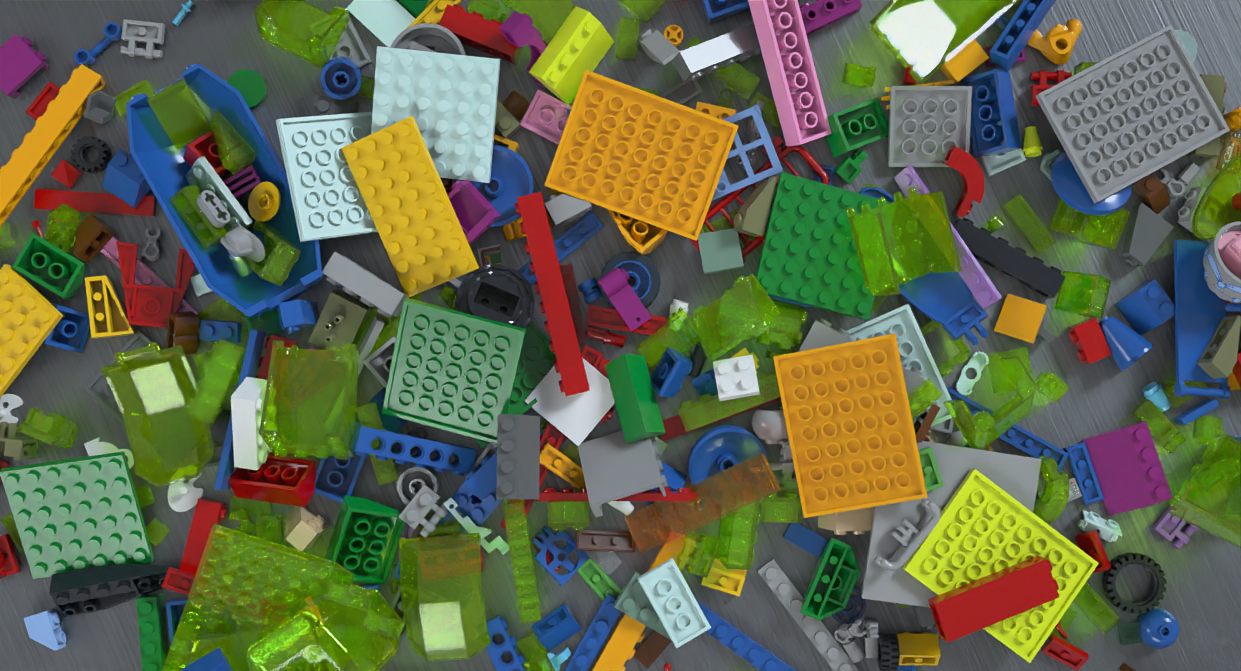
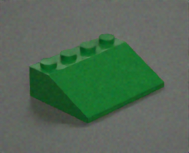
M344 495L323 563L326 577L385 584L405 524L398 517L401 511L365 498Z

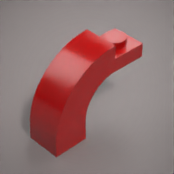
M951 145L943 164L958 171L963 179V192L952 213L964 218L965 215L970 213L973 207L971 204L973 200L981 203L985 189L984 175L978 162L969 153Z

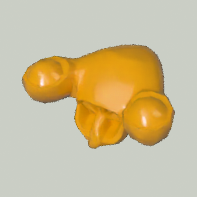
M1070 19L1066 25L1057 24L1056 27L1047 32L1046 37H1043L1041 32L1036 29L1027 44L1039 50L1051 62L1063 66L1071 57L1076 40L1082 31V23L1077 19Z

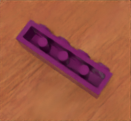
M817 0L813 4L807 2L801 5L799 8L806 35L808 36L860 11L862 8L860 0Z

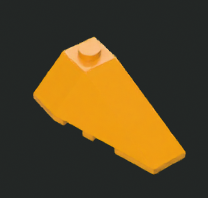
M607 209L626 241L640 254H650L663 243L668 230Z

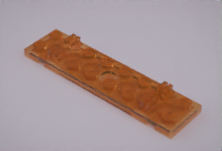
M760 453L688 487L690 491L697 492V500L658 501L624 517L640 554L775 494L781 491L764 453ZM699 500L704 501V507L699 506Z

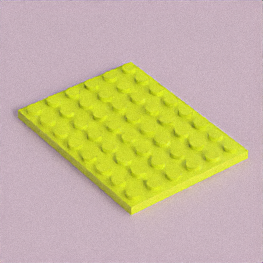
M972 468L941 511L938 524L910 556L902 569L934 593L941 595L1037 555L1049 560L1052 565V576L1059 586V590H1057L1059 598L983 628L1025 661L1031 663L1099 563L979 471Z

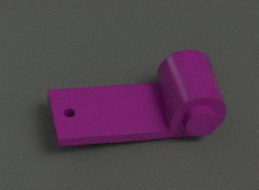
M616 267L597 281L627 326L633 331L652 317L629 285L627 280L630 277L625 269L622 268L620 270Z

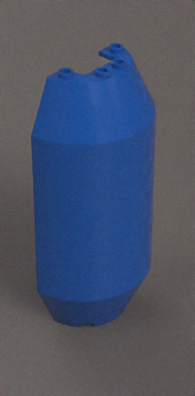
M200 63L197 65L191 64L181 73L185 79L175 80L172 86L167 89L157 90L154 96L150 98L145 93L137 94L130 99L131 101L126 103L130 153L208 288L247 316L256 317L267 310L272 311L276 309L279 303L297 298L322 279L319 240L300 242L286 171L241 93ZM216 127H219L245 154V157L231 172L242 164H245L247 167L252 165L262 182L273 183L279 189L281 197L280 206L277 211L279 214L252 233L261 241L265 249V258L261 262L252 261L246 256L233 257L220 242L221 238L226 235L224 227L218 228L210 223L197 205L198 192L187 181L186 174L191 169V166L183 159L187 145Z

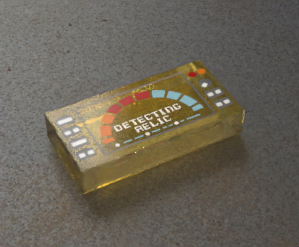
M1230 130L1224 135L1223 148L1218 158L1216 169L1237 174L1241 162V133Z

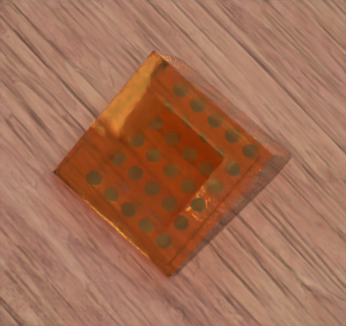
M513 90L502 105L516 119L521 120L526 114L530 103Z

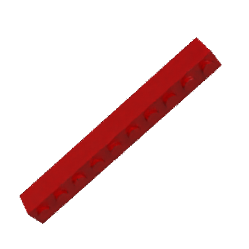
M542 192L517 197L518 202L515 203L517 215L521 214L523 222L519 224L522 235L526 234L528 241L524 243L527 254H531L533 262H529L531 273H536L537 282H534L536 293H541L542 301L539 302L542 314H546L547 321L544 322L546 333L551 334L552 341H549L551 353L556 354L557 360L554 361L556 373L560 372L562 379L558 381L561 393L565 392L566 396L590 391Z

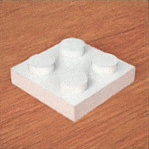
M753 354L713 361L719 401L760 394Z

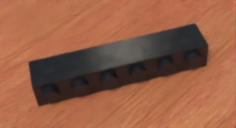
M960 218L955 221L953 227L976 259L1048 299L1055 298L1066 278L1061 274V270L1053 266L1047 267L1040 258L1034 256L1031 258L1026 255L1027 252L1022 248H1013L1008 245L1009 242L1004 238H995L991 235V231L983 227L977 228L974 226V222L967 218Z

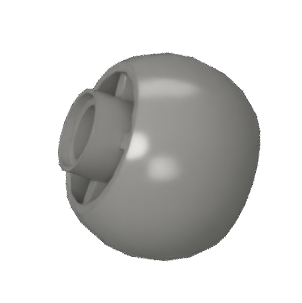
M783 407L758 408L754 412L752 429L757 438L765 439L766 444H781L780 442L783 439L789 438Z

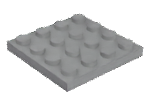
M890 86L888 167H949L943 164V161L951 145L969 153L972 86Z

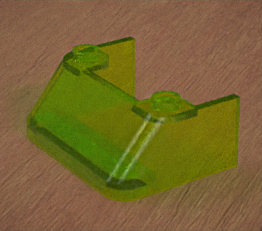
M1019 356L1000 358L998 360L1018 394L992 415L984 411L973 415L964 400H949L943 403L971 448L985 449L1032 410L1036 385Z
M302 612L251 646L247 652L246 660L250 671H279L302 655L311 663H318L326 658L338 671H342L348 651L313 614Z

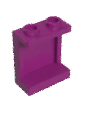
M14 34L0 47V89L7 96L14 99L21 94L18 89L42 67L45 69L49 67L45 62L47 58L40 51H35L32 48L33 43L26 36L20 37L17 34Z
M458 180L451 186L450 189L452 191L448 194V197L468 244H472L501 215L469 180Z

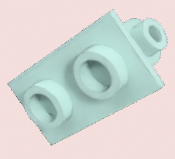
M1082 510L1084 519H1079L1077 523L1081 530L1088 532L1099 529V538L1108 542H1116L1118 535L1122 537V532L1117 522L1110 519L1107 521L1095 512Z

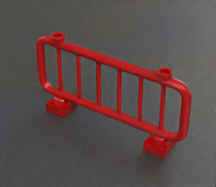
M779 136L772 140L779 161H782L793 175L800 177L785 157L791 152H798L820 177L821 183L829 185V178L826 172L803 146H786L782 149L783 141ZM764 147L762 153L765 155L766 158H768V154ZM770 160L756 170L754 175L773 168ZM753 183L728 193L708 210L703 224L711 232H714L715 229L708 220L720 211L734 227V221L723 208L734 199L742 206L744 202L738 195L749 186L754 190L757 186ZM766 228L764 236L756 237L753 241H750L745 234L738 232L748 244L741 250L743 264L746 262L744 257L764 242ZM690 239V241L692 242V244H693V245L697 248V250L700 252V250H699V245H698V239H697V241H695V240H693V239Z

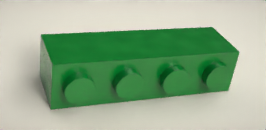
M164 593L143 595L136 598L142 671H170Z

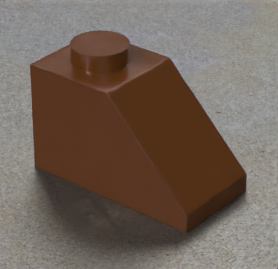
M1154 173L1132 183V192L1156 214H1159L1170 204L1164 184Z
M90 213L77 227L74 255L90 263L116 233L103 220Z

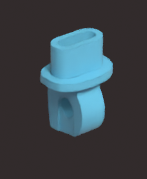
M567 647L556 655L547 653L545 659L540 661V665L544 671H560L561 663L567 660L572 652Z

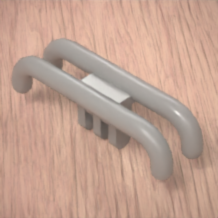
M927 499L922 501V506L926 509V515L916 528L906 519L901 521L907 528L904 529L898 525L896 529L902 534L899 536L898 533L893 531L891 535L902 545L888 560L880 556L875 557L877 565L886 570L894 571L906 563L940 520V509L934 502H930Z

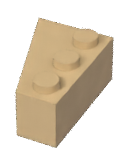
M295 506L284 519L286 523L284 525L286 528L285 539L300 552L314 546L329 528L326 525L327 521L322 516H316L306 507Z
M875 506L818 516V527L832 530L836 535H846L847 531H853V534H865V531L872 530Z

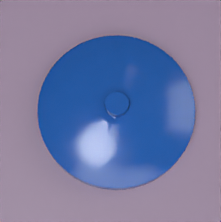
M493 146L490 183L470 181L501 215L490 227L504 226L521 217V214L517 215L515 203L518 202L517 197L533 194L534 191L533 177L527 163L516 152L502 146ZM453 179L452 185L456 183L458 179Z
M1065 150L1059 154L1051 168V182L1056 193L1065 203L1080 212L1090 215L1112 214L1121 209L1131 195L1132 184L1094 204Z
M734 425L719 426L704 433L692 446L687 461L688 476L693 487L705 499L720 504L736 503L752 495L762 484L766 472H757L756 465L767 463V454L760 440L749 430Z

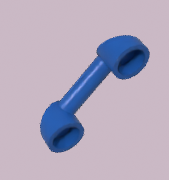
M115 22L107 23L104 27L106 37L89 52L85 49H79L74 55L76 63L84 66L92 65L95 62V57L111 42L121 39V27Z

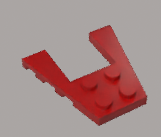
M116 242L129 324L167 328L169 313H178L195 268L186 249L179 248L175 288L138 285L134 283L139 244Z

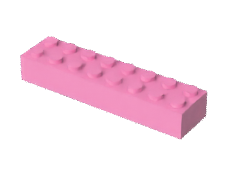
M748 0L786 146L801 145L832 134L798 0Z

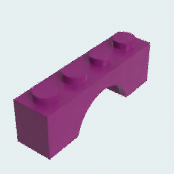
M515 11L499 29L509 43L519 48L529 45L531 50V61L527 68L529 73L548 45L541 39L542 34L532 25L533 20L526 13L521 14ZM530 74V76L536 84L540 85L545 89H548L540 81H538L532 74Z

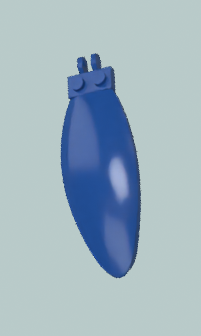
M876 187L862 188L859 194L895 203L881 271L897 292L917 310L942 324L943 328L955 341L965 334L972 345H977L979 343L978 339L970 331L973 327L983 338L989 336L987 330L980 323L987 318L988 314L973 299L971 290L922 219L886 191Z

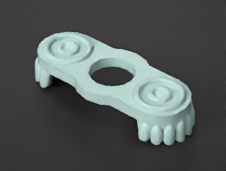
M975 352L972 354L967 365L962 368L961 375L955 385L958 393L965 396L972 393L971 389L975 382L980 379L984 366L989 363L986 353ZM968 368L976 370L977 374L974 379L966 377L965 372Z

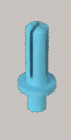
M188 0L186 4H181L182 9L172 21L174 25L178 26L186 14L192 12L190 9L194 4L192 0Z

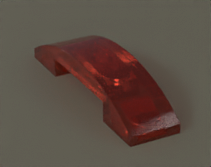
M573 264L560 265L579 344L585 343L586 339Z

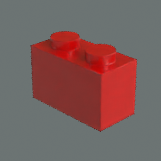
M1089 318L1068 327L1070 331L1068 336L1071 342L1075 343L1078 350L1076 351L1077 357L1083 364H1091L1112 355L1096 318Z

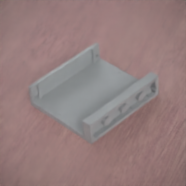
M623 431L583 442L578 446L589 504L595 517L603 515L601 504L659 487L663 496H667L664 488L668 487L665 475H661V472L664 471L661 459L657 460L660 453L657 444L653 445V442H656L655 436L626 444Z

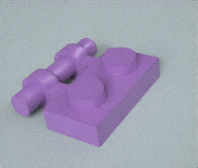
M1177 497L1152 528L1168 541H1171L1176 536L1177 540L1173 545L1180 550L1184 544L1187 545L1189 543L1191 535L1202 527L1201 523L1205 518L1200 514L1192 518L1191 516L1196 510L1181 497ZM1187 522V523L1189 524V526H1188V527L1185 529V531L1182 533V532L1180 531V529H1181V528L1185 525V523Z

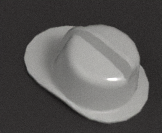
M234 223L231 231L220 240L221 244L233 257L246 256L255 262H261L265 258V249L261 241L239 223Z

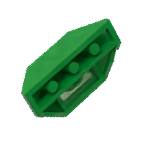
M831 537L822 551L808 583L800 613L820 621L845 609L860 573L851 545Z

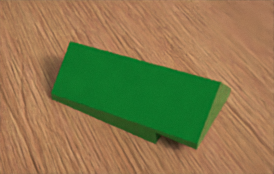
M623 354L606 364L605 368L626 444L665 434L644 355Z

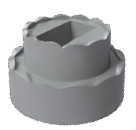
M422 23L407 28L396 37L390 47L466 55L461 42L450 30L432 23Z

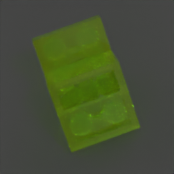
M1060 199L1049 229L1053 232L1068 234L1083 244L1116 250L1130 212L1125 209H1119L1108 215H1090L1072 208Z

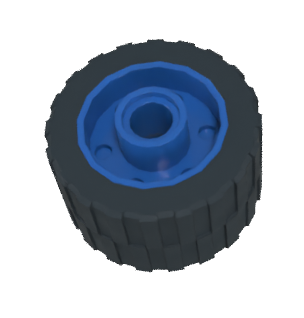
M635 251L622 252L613 256L602 269L600 278L616 267L620 270L624 268L629 277L636 281L635 286L631 288L644 307H649L656 299L661 284L660 274L655 263L649 257ZM600 286L601 292L606 302L609 305H611L614 309H616L610 301V299L608 298V296L606 295V293L604 292V290L602 289V287Z

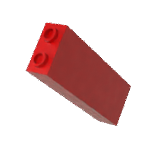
M1037 555L928 599L940 638L946 642H951L1059 598L1057 591L1059 586L1052 576V565L1049 560Z

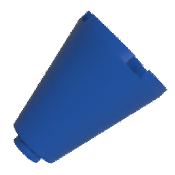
M1106 316L1099 322L1112 357L1122 372L1154 347L1151 342L1114 316L1111 318Z

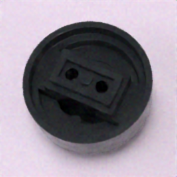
M500 264L485 265L472 271L461 283L455 298V311L527 329L534 311V296L527 280L515 269ZM487 299L489 304L484 306L481 300ZM505 307L507 312L501 313L500 308Z

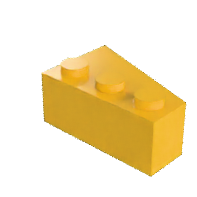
M106 275L86 277L85 285L91 337L101 339L135 335L136 331L133 325L129 324L127 312L110 277Z

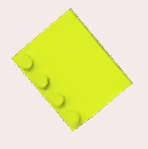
M575 6L529 73L562 102L570 105L578 92L585 70L593 72L614 41L602 23L589 11Z

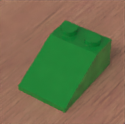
M878 97L828 116L832 134L827 135L826 138L834 158L889 136V125Z

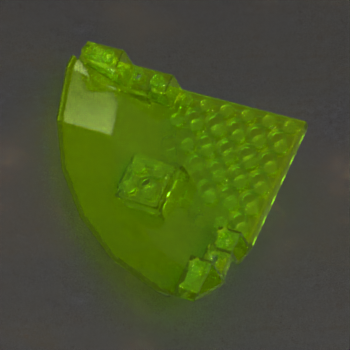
M213 524L162 671H182L186 666L217 648L221 649L234 671H380L397 654L401 644L398 638L405 623L375 588L369 590L353 585L354 574L337 562Z

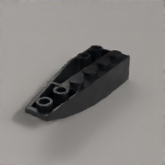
M112 564L52 574L49 594L63 618L93 613L162 589V584L169 567L148 564Z

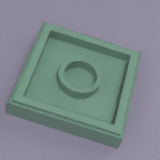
M734 228L699 234L698 245L704 274L744 268L738 232L733 231Z

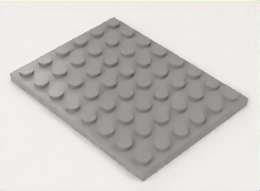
M1172 25L1035 96L1094 204L1230 131Z

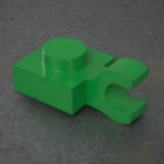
M856 149L852 154V158L846 156L833 171L846 184L850 185L862 171L859 165L868 155L863 150Z

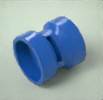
M596 278L578 285L580 292L584 294L586 304L603 296L601 290L597 287Z

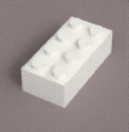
M246 377L231 396L234 467L258 470L266 462L270 452L274 450L275 442L272 440L274 431L272 415L274 409L271 406L273 390L270 389V380Z

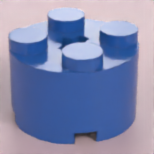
M343 56L333 57L325 63L321 71L322 87L334 99L343 100L350 98L360 89L362 81L361 71L358 65L350 58ZM341 74H344V78L346 79V81L342 80L341 82H338V77L336 75L340 76Z

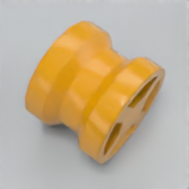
M670 25L665 29L664 37L675 47H678L683 40V31L677 25Z

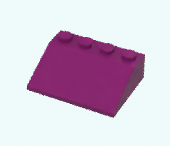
M1136 421L1082 439V442H1085L1104 497L1102 501L1108 516L1151 506L1173 498L1147 421Z

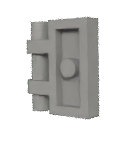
M123 19L121 39L129 41L128 47H121V54H127L129 57L145 56L147 59L162 58L163 52L162 50H155V44L163 45L165 25L163 23ZM137 43H147L146 49L137 48Z
M423 484L398 517L413 529L419 523L422 524L424 528L420 534L426 538L430 532L433 533L436 529L435 526L442 517L445 518L448 514V509L444 504L441 506L437 505L436 502L440 496ZM430 509H433L436 513L429 521L426 520L424 517Z

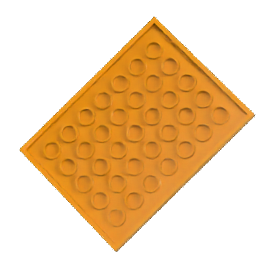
M585 70L544 186L697 241L739 126Z
M896 333L773 357L804 518L928 498Z

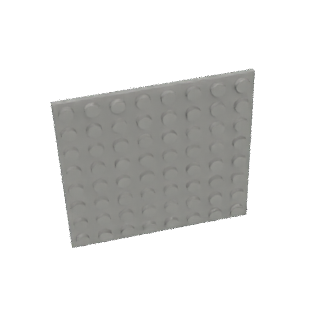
M917 441L918 450L928 446L931 447L944 486L927 492L928 498L875 506L861 598L930 608L928 599L938 596L936 593L903 570L902 567L891 571L875 563V557L880 556L888 560L902 545L891 533L894 531L899 536L902 534L896 527L900 525L904 529L907 528L901 522L903 519H906L916 528L926 515V509L922 506V501L925 499L934 502L939 507L941 513L972 468L979 471L1033 513L1042 459L922 441V443Z

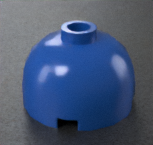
M1153 607L1154 609L1151 611L1147 610V613H1140L1135 628L1137 636L1143 643L1160 649L1175 643L1179 636L1180 628L1178 621L1172 613L1158 607Z

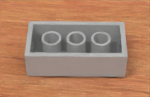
M337 252L333 253L322 271L323 274L327 275L325 278L327 281L334 285H343L342 290L352 296H361V302L368 306H377V311L386 317H398L402 311L403 301L408 297L404 292Z

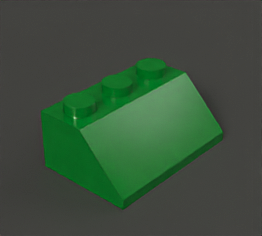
M31 233L12 268L60 297L73 299L83 282L85 263L37 234Z

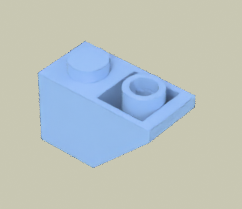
M55 608L24 618L29 638L54 651L66 646V636L61 631L59 624L60 616L55 611Z

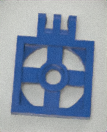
M544 526L542 531L546 536L540 531L536 534L541 542L535 537L531 540L539 549L533 558L560 586H563L589 556L584 551H576L578 553V561L574 565L569 560V554L575 550V541L562 528L553 534L548 527ZM561 539L568 543L563 549H558L553 544L554 541ZM547 550L553 555V560L548 565L546 563ZM562 553L564 555L563 561L558 560V554ZM559 565H563L568 570V573L559 575L553 571Z

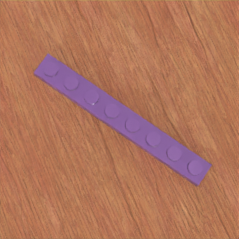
M907 166L894 177V180L981 307L987 309L1001 299L1002 296L913 167Z

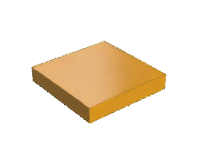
M1007 294L994 331L1034 344L1047 306Z

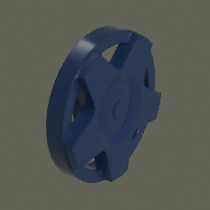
M855 587L853 590L860 596H853L851 593L845 609L832 615L834 619L841 623H854L865 612L866 601L861 598V591ZM862 605L861 611L858 613L857 607ZM848 615L851 619L844 620L842 618Z

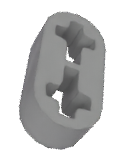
M205 190L197 197V205L213 226L221 228L230 221L229 212L212 191Z

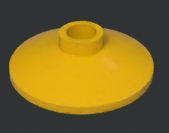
M262 182L252 190L248 200V209L250 215L255 220L266 222L277 213L281 197L276 185L270 182Z

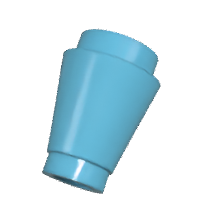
M1154 381L1143 388L1144 397L1161 412L1171 407L1161 384Z

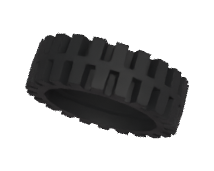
M1138 553L1120 554L1118 558L1111 560V568L1103 572L1105 577L1102 578V583L1104 584L1102 587L1103 591L1106 592L1105 596L1114 606L1128 613L1143 614L1147 613V610H1153V606L1160 604L1159 600H1163L1164 595L1162 594L1167 589L1164 587V584H1167V580L1164 578V571L1161 570V566L1155 560ZM1137 563L1149 570L1152 575L1153 585L1151 592L1145 599L1140 602L1131 603L1119 596L1116 591L1115 582L1117 574L1123 567L1128 564Z

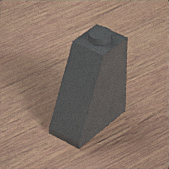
M1143 203L1136 204L1132 208L1122 255L1134 267L1145 265L1174 227Z

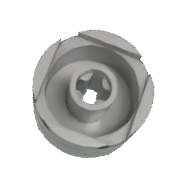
M414 466L400 475L397 481V492L406 505L418 492L417 487L414 486L418 482H421V486L425 484L435 493H439L440 480L434 470L429 467L420 468Z

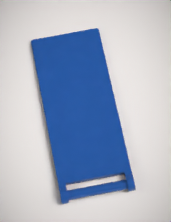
M1175 240L1176 384L1174 394L1179 397L1198 395L1217 396L1220 399H1228L1231 395L1228 377L1213 379L1197 364L1224 317H1227L1225 310L1226 300L1219 298L1215 292L1211 291L1204 278V252L1210 243ZM1184 381L1220 383L1219 389L1186 387Z

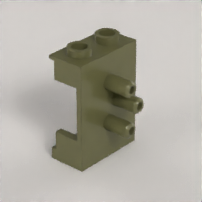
M338 289L331 291L309 342L313 343V346L319 350L330 352L334 358L346 359L351 355L350 353L354 347L352 343L360 325L366 321L372 306H368Z
M0 422V455L14 457V460L17 461L36 459L38 439L16 436V423Z

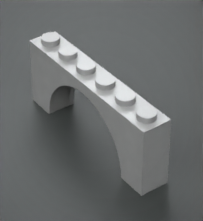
M821 318L820 321L815 320L798 352L862 339L858 337L856 340L850 338L849 332L841 328L837 331L831 328L832 323ZM901 361L909 404H911L925 378L921 376L922 371L914 367L908 369L903 366L904 362Z

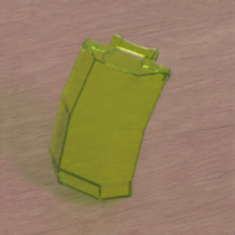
M153 342L149 343L146 347L124 353L122 351L115 353L116 363L103 366L101 370L123 417L134 459L135 474L157 488L198 477L215 454V449L201 391L182 346L179 345L160 350L158 344Z
M454 522L453 525L435 526L436 529L433 533H429H453L451 536H427L425 538L420 534V537L400 538L401 598L407 637L411 649L428 662L476 658L491 644L482 593L480 533L462 534L461 523ZM420 525V532L424 528L423 525Z

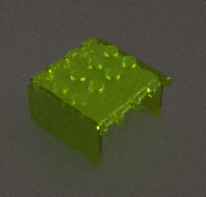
M911 187L908 189V197L903 198L900 192L894 193L895 201L886 203V199L881 197L878 198V207L870 209L869 203L866 202L862 204L863 212L856 214L853 207L847 209L865 285L870 287L873 295L900 294V284L930 274L932 271L933 273L962 271L943 191L917 194L916 189Z

